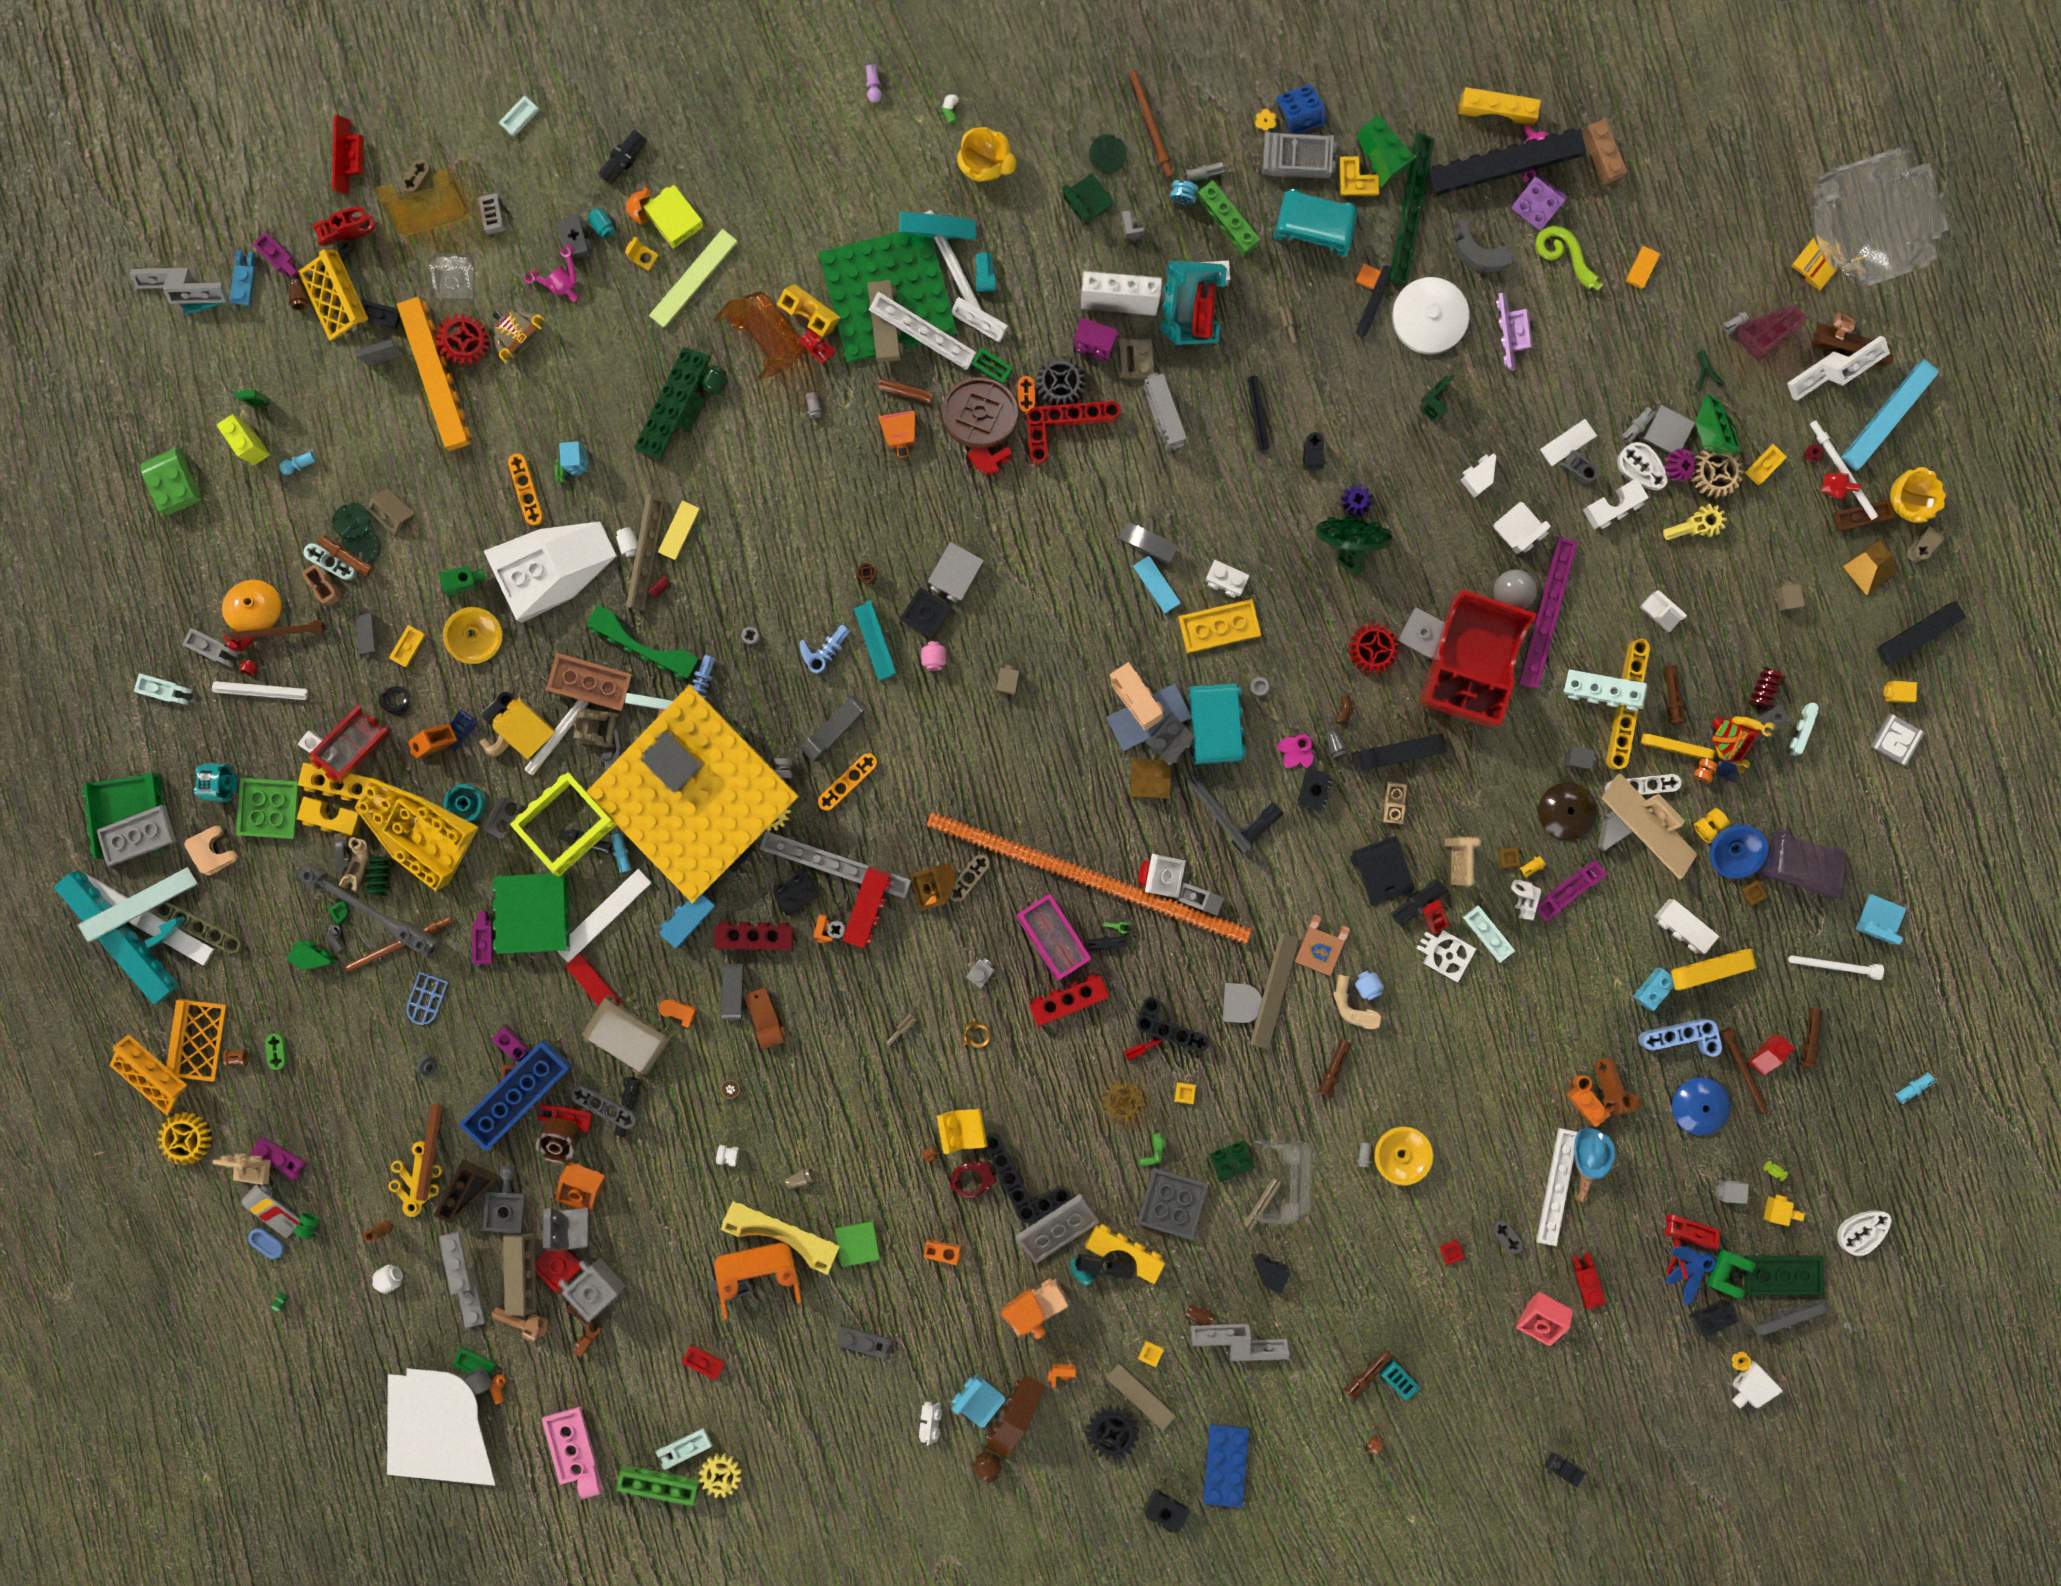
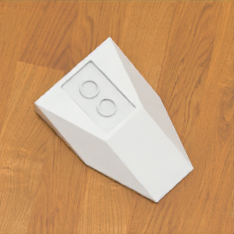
M601 522L539 529L484 551L516 620L521 623L573 599L617 557Z

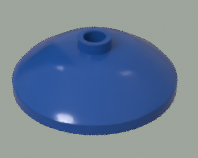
M1734 825L1724 829L1714 838L1709 850V859L1713 868L1720 875L1732 879L1744 878L1752 875L1762 867L1768 856V843L1765 836L1757 828L1750 825Z
M1703 1077L1687 1080L1678 1087L1673 1096L1672 1113L1674 1119L1682 1129L1691 1134L1704 1136L1715 1133L1724 1126L1729 1117V1096L1725 1089L1714 1080ZM1707 1105L1708 1110L1704 1112L1703 1107Z

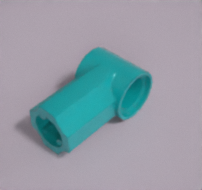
M992 253L976 254L977 292L996 291Z

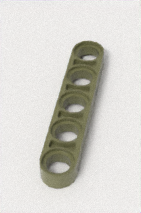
M166 901L155 907L156 915L167 922L178 918L181 913L185 914L187 921L181 925L180 929L227 953H238L243 949L244 945L240 937L172 902ZM165 904L170 908V912L166 916L161 913V907ZM198 922L204 925L201 933L195 930V924ZM214 931H218L221 934V938L217 942L212 939ZM232 939L238 943V947L235 950L229 948V942Z

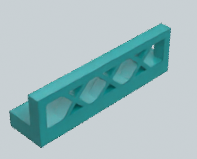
M871 600L865 602L866 604L854 608L878 680L880 681L895 676L897 673Z

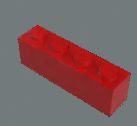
M872 866L867 868L842 941L861 948H865L867 943L871 944L874 936L871 930L873 926L878 924L880 915H877L879 908L883 909L886 898L883 897L885 890L889 891L892 880L889 879L891 873Z

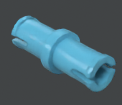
M623 833L610 835L615 851L613 855L616 856L619 873L632 870L627 854L629 850L626 849Z
M1927 1072L1916 1081L1909 1082V1085L1896 1093L1895 1096L1901 1104H1904L1915 1095H1921V1091L1934 1084V1078Z

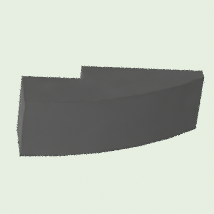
M1129 522L1126 523L1118 538L1168 565L1179 547L1169 540Z

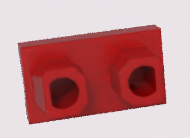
M810 328L798 339V342L822 365L836 353V350Z

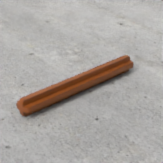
M432 1104L430 1108L416 1200L420 1201L428 1200L443 1108L440 1104Z

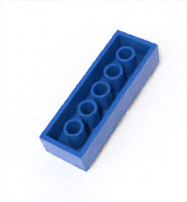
M546 1039L542 1040L458 1125L487 1152L570 1069L572 1064Z

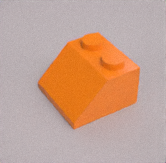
M568 1162L559 1179L555 1201L575 1209L588 1208L591 1215L602 1189L605 1175L600 1174L598 1171L587 1169L580 1164Z

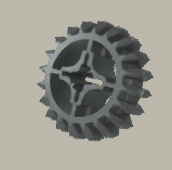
M1058 356L1054 357L1055 362H1052L1050 358L1047 359L1048 365L1042 363V369L1037 370L1040 376L1035 377V381L1040 382L1035 384V388L1040 389L1038 395L1045 394L1042 400L1045 402L1049 398L1050 406L1053 402H1056V405H1060L1062 402L1063 405H1066L1067 401L1070 404H1074L1073 398L1080 400V396L1077 393L1084 394V390L1080 387H1086V382H1083L1086 379V375H1080L1084 369H1077L1079 366L1078 362L1072 365L1073 358H1069L1068 362L1065 361V356H1062V361H1058ZM1056 368L1068 369L1062 373H1058L1055 370L1053 371V369ZM1072 373L1077 382L1074 389L1071 388L1068 382ZM1047 374L1051 376L1053 381L1049 390L1045 385ZM1057 379H1064V384L1058 385ZM1061 390L1069 394L1059 396L1054 393Z

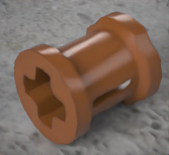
M247 1049L224 1051L223 1063L225 1067L237 1064L247 1066L249 1060Z

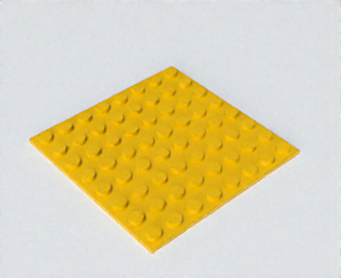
M691 685L666 708L586 791L611 820L691 903H694L799 797ZM673 731L675 733L674 737L696 759H701L705 763L683 789L676 793H673L641 761L645 756L643 754L644 751L651 745L654 746L658 742L656 740L657 737L663 732Z

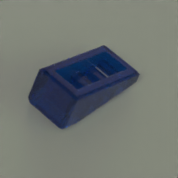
M463 709L457 713L450 723L452 730L460 734L459 738L456 736L458 741L448 746L453 751L457 750L479 723L477 719ZM464 718L469 724L466 725L461 720ZM460 724L464 728V731H461L456 726Z

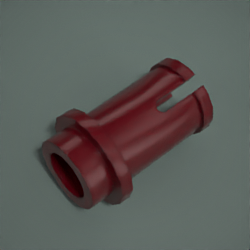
M662 575L653 586H649L647 592L654 599L660 598V594L672 583Z

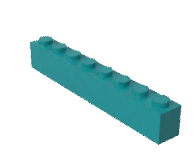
M80 870L68 873L54 887L82 922L113 907L104 899L99 889L92 885L87 875ZM126 923L97 938L153 1005L165 1001L180 987L176 983L175 978L168 974L163 968V964L156 960L151 954L150 949L139 940L138 935Z

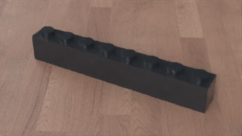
M1575 128L1564 131V134L1556 135V133L1545 136V139L1538 141L1535 138L1526 141V144L1509 145L1504 150L1493 149L1486 155L1480 156V154H1475L1467 160L1456 159L1445 166L1443 164L1434 165L1428 172L1432 195L1435 197L1584 157L1586 147L1581 129L1575 130Z

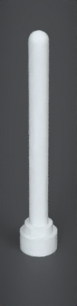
M1799 956L1788 957L1790 963L1862 973L1876 980H1881L1884 974V967L1880 964H1873L1867 967Z

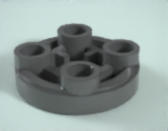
M341 833L334 834L336 872H343L344 868L348 867V857L343 854V849L347 848L346 836L342 837Z

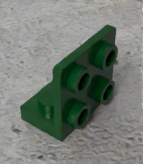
M1093 173L1071 188L1067 184L1061 191V196L1083 226L1114 204Z
M1454 374L1450 377L1445 375L1434 387L1436 390L1432 388L1421 400L1423 404L1419 409L1434 424L1448 411L1446 405L1435 397L1454 379Z

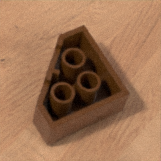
M1024 1375L1021 1380H1016L1012 1388L1013 1394L1009 1396L1006 1404H1003L999 1412L1001 1415L999 1420H996L993 1428H990L986 1439H988L986 1448L1007 1458L1026 1433L1044 1390V1384L1027 1375Z

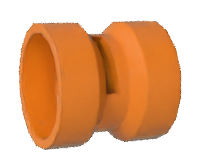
M1701 758L1699 761L1700 766L1695 770L1693 776L1701 781L1711 783L1714 778L1713 773L1718 770L1719 765L1709 759Z

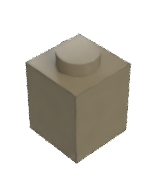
M1785 582L1781 583L1782 587L1775 589L1779 611L1805 606L1801 583Z
M1005 665V668L1000 667L996 687L997 692L1015 695L1019 671L1016 670V667Z

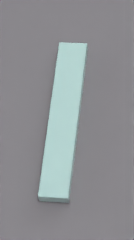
M187 867L80 923L78 927L89 943L193 888L198 883Z

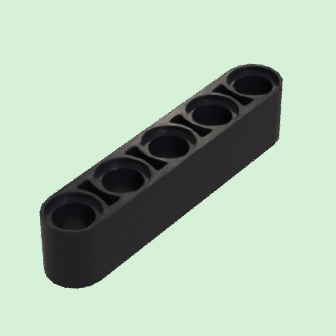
M1955 600L1876 648V651L1887 666L1959 623L1967 616Z

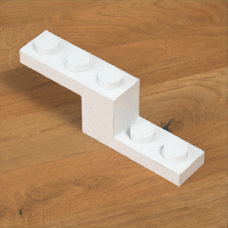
M1879 336L1850 357L1837 352L1831 353L1787 383L1792 399L1799 400L1827 380L1843 386L1890 354L1886 339Z

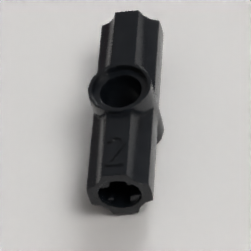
M633 130L621 145H617L612 150L610 159L598 172L599 176L612 185L624 170H628L633 165L635 156L647 143L646 138L638 131Z
M1435 879L1422 890H1418L1410 895L1405 903L1390 914L1396 923L1402 927L1416 915L1422 914L1423 908L1436 901L1447 891L1442 883Z
M1078 1254L1075 1260L1076 1271L1127 1279H1132L1135 1273V1266L1131 1261ZM1104 1262H1105L1106 1265H1107V1270H1106V1271H1105L1104 1268H1103Z

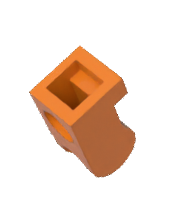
M672 999L664 1000L660 1003L659 1013L662 1016H673L683 1020L682 1026L692 1027L698 1008Z
M926 1240L924 1257L957 1266L960 1261L962 1245Z

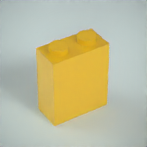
M519 697L508 704L507 710L503 714L499 713L493 719L494 723L492 726L499 735L528 760L555 731L553 727Z

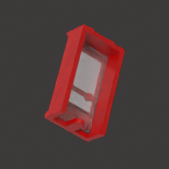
M358 705L309 753L310 763L319 770L321 768L325 771L326 777L332 782L336 780L341 784L389 736L388 729L386 727L382 729L378 726L377 721L372 716L367 717L362 713V708Z

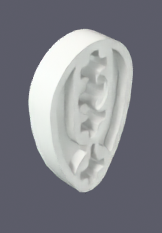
M1632 443L1620 452L1617 460L1618 469L1629 481L1637 478L1643 488L1660 490L1666 486L1667 476L1665 475V468L1657 454L1648 445ZM1632 451V456L1635 459L1639 457L1641 459L1639 463L1641 465L1646 464L1647 471L1642 472L1640 470L1641 465H1634L1635 460L1632 457L1628 459L1626 457L1627 452ZM1660 477V478H1661V480H1660V483H1661V484L1655 485V484H1654V482H1655V479H1654V478Z
M1866 1211L1848 1218L1840 1225L1837 1232L1840 1246L1846 1252L1856 1256L1870 1253L1886 1236L1891 1225V1217L1883 1211ZM1879 1216L1884 1217L1882 1219L1884 1222L1883 1224L1877 1223L1879 1221ZM1863 1227L1869 1228V1229L1867 1230V1233H1868L1867 1235H1865V1234L1859 1235V1238H1860L1859 1241L1856 1240V1239H1854V1238H1855V1234H1854L1855 1232L1860 1234V1233L1863 1232V1229H1862ZM1848 1238L1854 1239L1851 1241L1852 1246L1846 1245Z

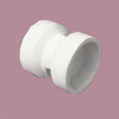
M719 1145L716 1164L722 1165L727 1163L729 1166L736 1167L739 1148H727L726 1145Z

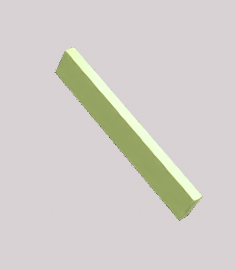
M722 229L649 316L665 329L738 243L737 240Z

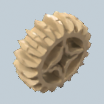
M1711 450L1701 451L1700 456L1695 457V461L1698 464L1694 468L1697 472L1692 473L1695 477L1691 479L1693 482L1697 481L1694 488L1701 487V494L1707 491L1706 496L1710 497L1713 494L1714 498L1719 496L1725 497L1727 493H1733V489L1739 487L1737 482H1741L1743 479L1739 476L1744 472L1739 470V467L1743 465V463H1737L1739 456L1733 457V454H1717ZM1718 458L1722 461L1716 464L1714 462H1709L1708 459ZM1719 468V473H1717L1719 475L1715 476L1716 474L1714 470ZM1704 471L1707 473V479L1704 476ZM1719 481L1724 482L1726 485L1719 487L1712 485V483Z

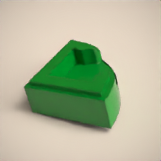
M345 900L328 908L336 925L342 924L348 916L349 904Z

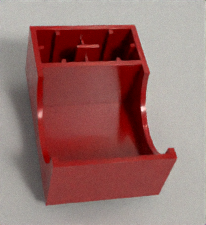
M1463 589L1454 594L1418 704L1489 728L1501 725L1515 683L1513 671L1524 636L1530 625L1535 621L1537 614Z

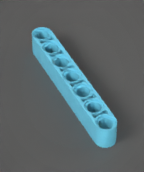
M1922 359L1842 455L1841 459L1855 472L1859 470L1939 373V370L1926 359Z

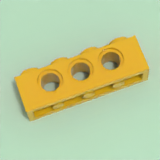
M303 763L298 785L304 786L305 791L315 793L316 790L323 791L322 795L334 797V794L341 795L343 800L353 801V798H360L370 778L350 773L343 780V788L339 790L337 787L338 782L336 780L332 782L328 779L325 771L321 768L319 770L316 769L312 764ZM323 775L325 783L320 785L319 778ZM360 784L362 792L357 794L356 787Z

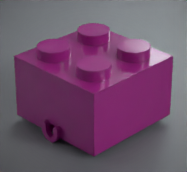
M1081 317L1074 337L1073 349H1076V352L1082 355L1087 353L1093 355L1096 360L1109 361L1115 342L1119 337L1118 330Z

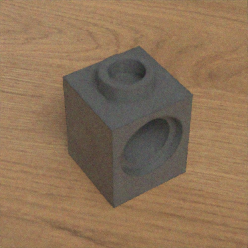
M1569 746L1564 766L1585 770L1592 769L1597 759V756L1594 755L1595 750Z

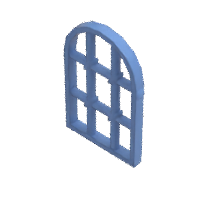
M419 972L407 1004L406 1011L409 1019L419 1025L432 1022L439 1012L449 982ZM421 975L427 976L424 986L422 988L417 987ZM430 978L437 980L432 992L426 990ZM440 981L445 983L441 995L436 993ZM415 990L422 991L418 1002H411ZM425 993L431 995L426 1007L420 1005ZM435 996L440 998L436 1011L430 1009ZM410 1005L416 1007L413 1016L410 1015ZM420 1008L426 1010L422 1022H417L415 1017ZM428 1013H435L432 1019L425 1022Z

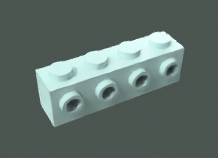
M1569 670L1564 693L1568 695V698L1579 700L1580 697L1587 698V702L1599 704V701L1607 702L1606 705L1611 707L1624 705L1628 710L1638 711V708H1644L1648 685L1646 683Z

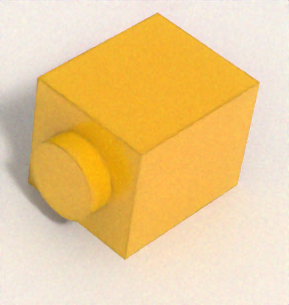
M1886 682L1884 687L1886 702H1916L1917 682Z

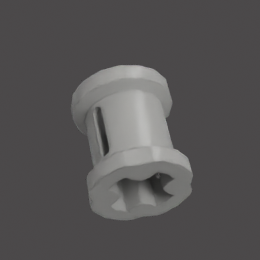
M834 921L828 925L827 933L832 938H840L844 936L846 926L841 921ZM833 925L841 927L839 930L840 934L832 932L834 930Z

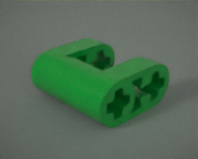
M1720 1248L1715 1261L1716 1266L1710 1274L1707 1285L1743 1300L1746 1290L1728 1283L1731 1271L1735 1265L1753 1273L1757 1263Z

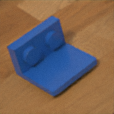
M1312 85L1303 86L1276 96V101L1287 120L1288 134H1302L1326 125L1325 107Z

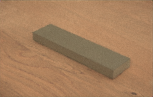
M1119 1362L1106 1375V1379L1160 1429L1164 1430L1176 1417L1165 1404Z

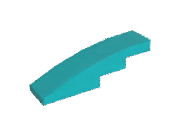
M900 212L899 232L930 238L936 236L972 241L976 239V220L935 214Z

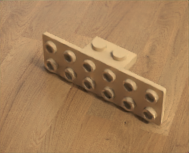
M1621 774L1616 775L1602 796V800L1678 879H1682L1697 856V853L1674 830L1681 827L1685 820L1660 794L1645 800Z

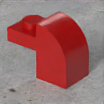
M1009 447L991 456L987 448H974L967 452L975 469L984 475L1000 473L997 465L1003 466L1011 461L1010 458L1012 457Z

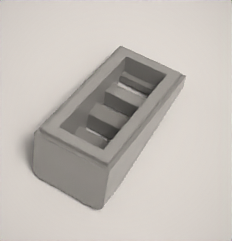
M494 193L478 197L485 233L489 235L506 231L498 194ZM494 199V203L484 204V201ZM495 207L494 210L486 211L487 208ZM491 214H496V215H497V216L490 217V218L487 217V215H491ZM495 220L498 221V223H494V224H490V225H489V222H491V221H495Z

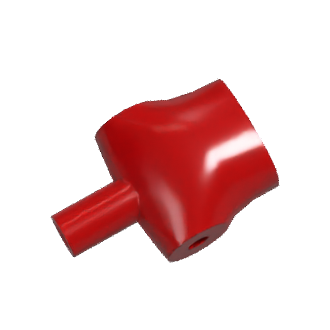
M1825 473L1822 493L1829 494L1835 498H1845L1847 490L1860 492L1861 484L1849 483L1848 473Z

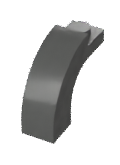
M1466 218L1456 223L1454 235L1459 241L1454 245V249L1465 264L1482 272H1497L1511 266L1513 261L1507 245L1495 249L1482 248L1474 242Z

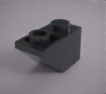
M1262 1253L1258 1255L1252 1254V1260L1263 1286L1281 1294L1291 1273L1287 1269V1265L1280 1261H1276V1263L1269 1261V1257Z

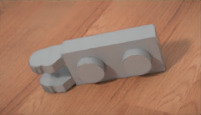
M190 628L182 644L216 662H221L232 668L234 663L222 658L224 651L234 657H238L240 654L227 647L226 644L194 628Z

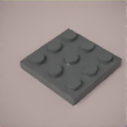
M1153 1167L1137 1224L1193 1240L1209 1184Z

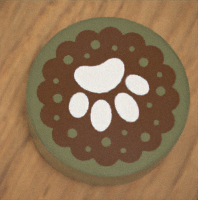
M728 1079L721 1086V1093L725 1098L733 1099L740 1094L741 1086L735 1079Z

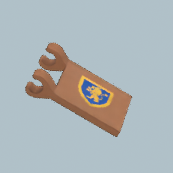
M1313 914L1294 962L1331 976L1350 929L1346 926H1341L1338 937L1317 930L1321 917Z

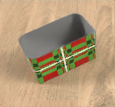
M500 797L485 824V830L498 838H508L513 828L510 824L521 813L524 806L508 797ZM510 802L518 806V811L514 816H509L505 812V806ZM501 819L509 823V828L505 833H500L496 829V823Z

